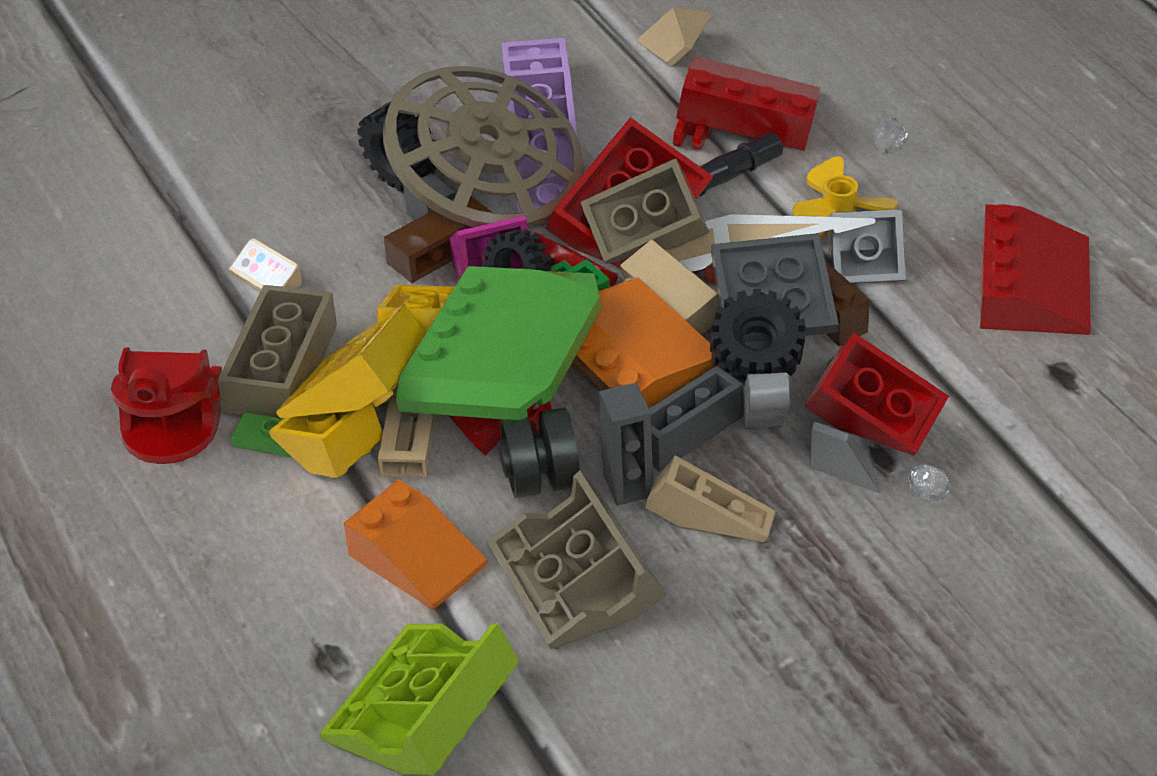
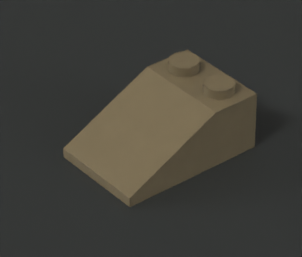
M676 158L580 202L606 264L628 259L651 239L666 250L681 246L709 233L688 179Z

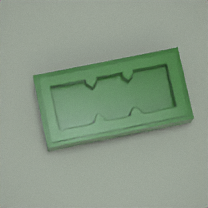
M249 412L244 413L231 435L232 446L292 457L271 438L269 430L283 420L282 418Z

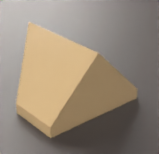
M673 7L636 41L672 67L691 50L711 15L707 11Z

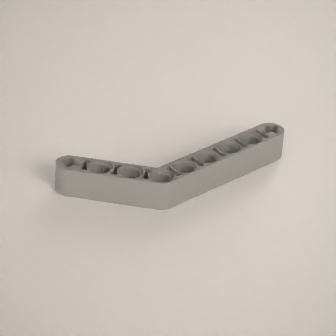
M772 339L744 343L752 348L763 349L772 344ZM788 373L749 374L746 380L741 379L740 382L743 384L744 429L782 427L790 403Z

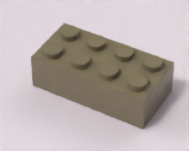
M263 285L218 378L224 413L244 415L245 412L280 418L276 411L321 362L335 331L337 321L332 292Z

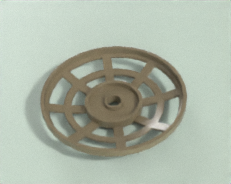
M453 66L423 73L410 80L397 92L390 103L383 124V142L386 156L402 184L419 201L433 211L452 221L470 227H477L524 215L527 219V228L545 223L550 219L555 207L582 175L583 159L579 140L572 125L561 110L532 86L515 77L495 70L480 67ZM455 76L491 80L502 84V87L482 82L462 83ZM441 79L447 85L432 94L425 104L404 101L411 90L424 83ZM468 90L493 92L498 94L495 103L476 101ZM517 90L541 105L553 118H545L535 106L514 93V91ZM454 93L463 104L455 112L435 107L443 98ZM510 100L525 108L534 118L520 120L517 115L507 109ZM398 112L419 116L417 132L422 147L403 154L396 132ZM429 118L448 123L446 138L435 142L432 141L429 131ZM552 130L564 131L574 156L573 172L556 160L557 144ZM543 131L547 143V154L529 144L528 132ZM481 134H488L492 136L495 140H486L481 136ZM452 151L461 162L468 166L465 174L449 164L441 154ZM524 156L542 165L536 173L526 179H522L517 169ZM429 158L432 164L444 175L460 184L454 201L444 197L428 186L411 166ZM551 171L568 183L554 200L534 209L528 190L541 184ZM481 172L505 173L509 183H492L479 180L478 177ZM473 190L492 195L514 194L521 212L514 214L490 213L466 206Z

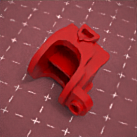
M124 347L118 364L119 374L115 375L110 390L113 401L119 408L120 431L124 446L129 453L137 459L148 463L170 464L189 459L206 449L214 439L220 421L221 396L218 378L222 372V366H212L210 368L208 353L205 349H201L200 353L131 351L129 347Z

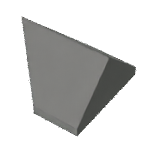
M814 421L811 434V468L880 493L869 449L871 440L834 426Z

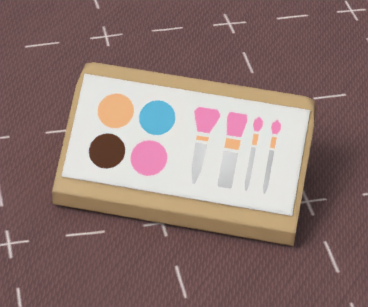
M255 238L247 242L229 269L230 274L258 291H261L264 284L298 288L302 285L299 265Z

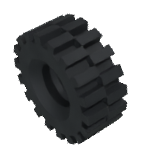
M389 102L359 122L360 128L357 129V134L362 138L358 142L359 146L365 149L362 153L364 158L369 159L371 162L369 167L372 171L377 170L379 173L378 178L382 182L387 180V185L390 187L396 186L397 191H403L405 186L393 171L386 156L383 142V124L391 103ZM398 112L396 132L403 154L422 147L417 132L419 116L416 117L412 114ZM429 158L411 166L420 178L431 173L434 174L437 169Z
M753 289L752 296H747L745 290L737 292L736 301L731 296L724 300V308L719 306L715 312L710 338L712 360L714 365L720 363L719 367L727 373H732L731 376L739 382L741 379L746 380L749 374L788 373L789 376H792L796 372L797 364L800 365L806 336L804 318L800 319L801 311L797 306L790 309V299L784 296L781 301L777 300V292L769 290L768 296L761 295V289ZM759 332L769 336L772 339V344L763 349H756L747 346L743 342V337L749 333Z

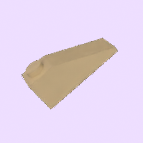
M676 455L654 480L645 505L646 509L679 527L759 542L767 540L776 512L774 509Z

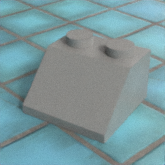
M902 209L831 213L828 216L874 218L876 221L874 224L841 233H835L833 229L828 230L831 266L850 283L906 280Z

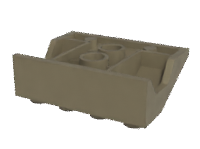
M581 471L577 472L573 477L571 496L549 513H523L487 540L509 581L546 644L551 649L634 620L666 596L665 591L601 493Z

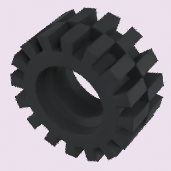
M521 229L499 234L495 236V239L487 243L490 248L484 249L483 255L487 256L488 259L482 260V267L512 268L510 254L512 250H515L522 258L523 269L551 271V266L545 265V261L551 260L550 253L544 255L542 250L546 249L547 246L545 242L537 243L540 239L537 234L530 235L531 231H521Z

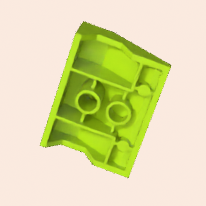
M492 623L479 641H465L444 624H407L322 729L319 736L327 743L401 774L435 775L443 767L444 761L456 745L466 736V732L477 717L487 708L489 701L498 689L508 680V676L519 663V659L498 623Z

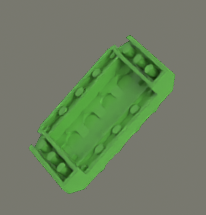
M468 266L399 376L396 394L399 412L492 419H525L528 416L527 408L534 403L544 405L554 397L602 309L595 274Z

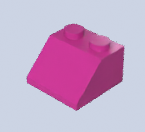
M525 215L456 231L450 237L452 265L459 280L468 266L482 267V260L488 259L487 256L483 255L484 249L490 248L487 243L495 239V236L521 229V231L528 230ZM512 250L510 254L511 267L513 269H523L522 258L515 250Z

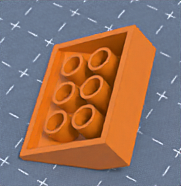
M639 277L599 291L602 309L572 362L600 391L637 382L649 409L719 365H714L712 352H710V343Z

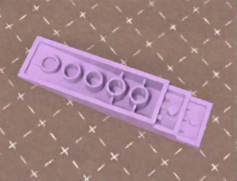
M565 38L501 43L504 74L523 81L545 95L561 110L577 135ZM517 90L514 91V93L535 106L545 118H553L541 105ZM510 100L507 109L517 115L520 120L534 118L525 108ZM552 130L557 144L556 160L573 172L574 156L571 145L563 130ZM543 131L528 132L529 144L547 154V143ZM524 156L517 169L522 179H526L536 173L542 165ZM551 171L541 184L528 190L534 209L554 200L568 183ZM516 200L517 213H520L521 211Z

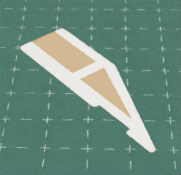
M730 214L705 221L709 233L665 251L688 270L694 272L713 267L711 244L814 234L832 229L835 233H841L874 224L876 221L874 218Z

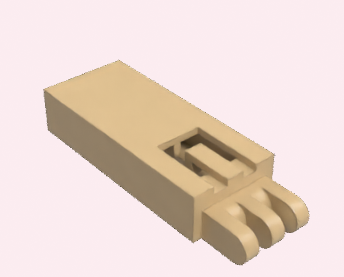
M397 386L392 390L393 395L389 398L378 455L380 476L427 478L438 415L409 412L410 421L402 422L403 412H399L396 403Z

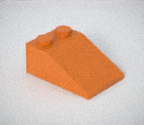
M400 479L344 522L348 555L432 610H435L488 565L486 557L426 495Z

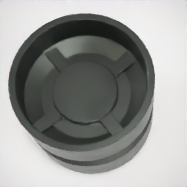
M566 407L540 411L538 420L539 433L537 434L533 433L528 417L523 420L500 419L501 440L498 441L500 460L504 477L509 479L514 498L540 494L541 472L546 471L554 491L572 488L573 477L580 471L574 431Z

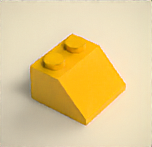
M370 403L359 411L284 418L269 430L271 438L310 474L337 478L344 475L349 467L359 458L371 452L372 447L382 440L383 431L373 403Z

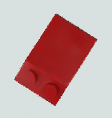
M853 333L835 354L804 407L838 429L915 456L948 400L949 395L856 333Z

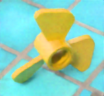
M835 156L811 169L807 175V185L823 194V197L795 203L793 205V216L828 217L831 213L857 212V207L872 211L896 210L898 208V200L887 197L858 196L857 181L850 176L844 175V159L840 156ZM828 231L819 233L820 239H824Z

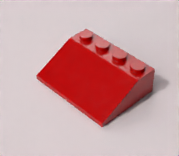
M694 56L684 81L676 119L751 138H757L772 131L780 138L783 146L805 151L820 87Z
M630 117L555 207L546 229L571 248L604 261L580 202L675 158L683 169L696 199L714 176ZM627 259L612 262L610 264L620 267V265Z
M985 204L982 239L980 329L1090 335L1089 237L1022 206Z

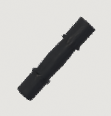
M772 131L767 132L747 143H741L737 146V149L715 157L701 165V168L714 177L699 196L705 195L708 189L728 182L747 170L752 172L757 167L783 154V145L780 138Z

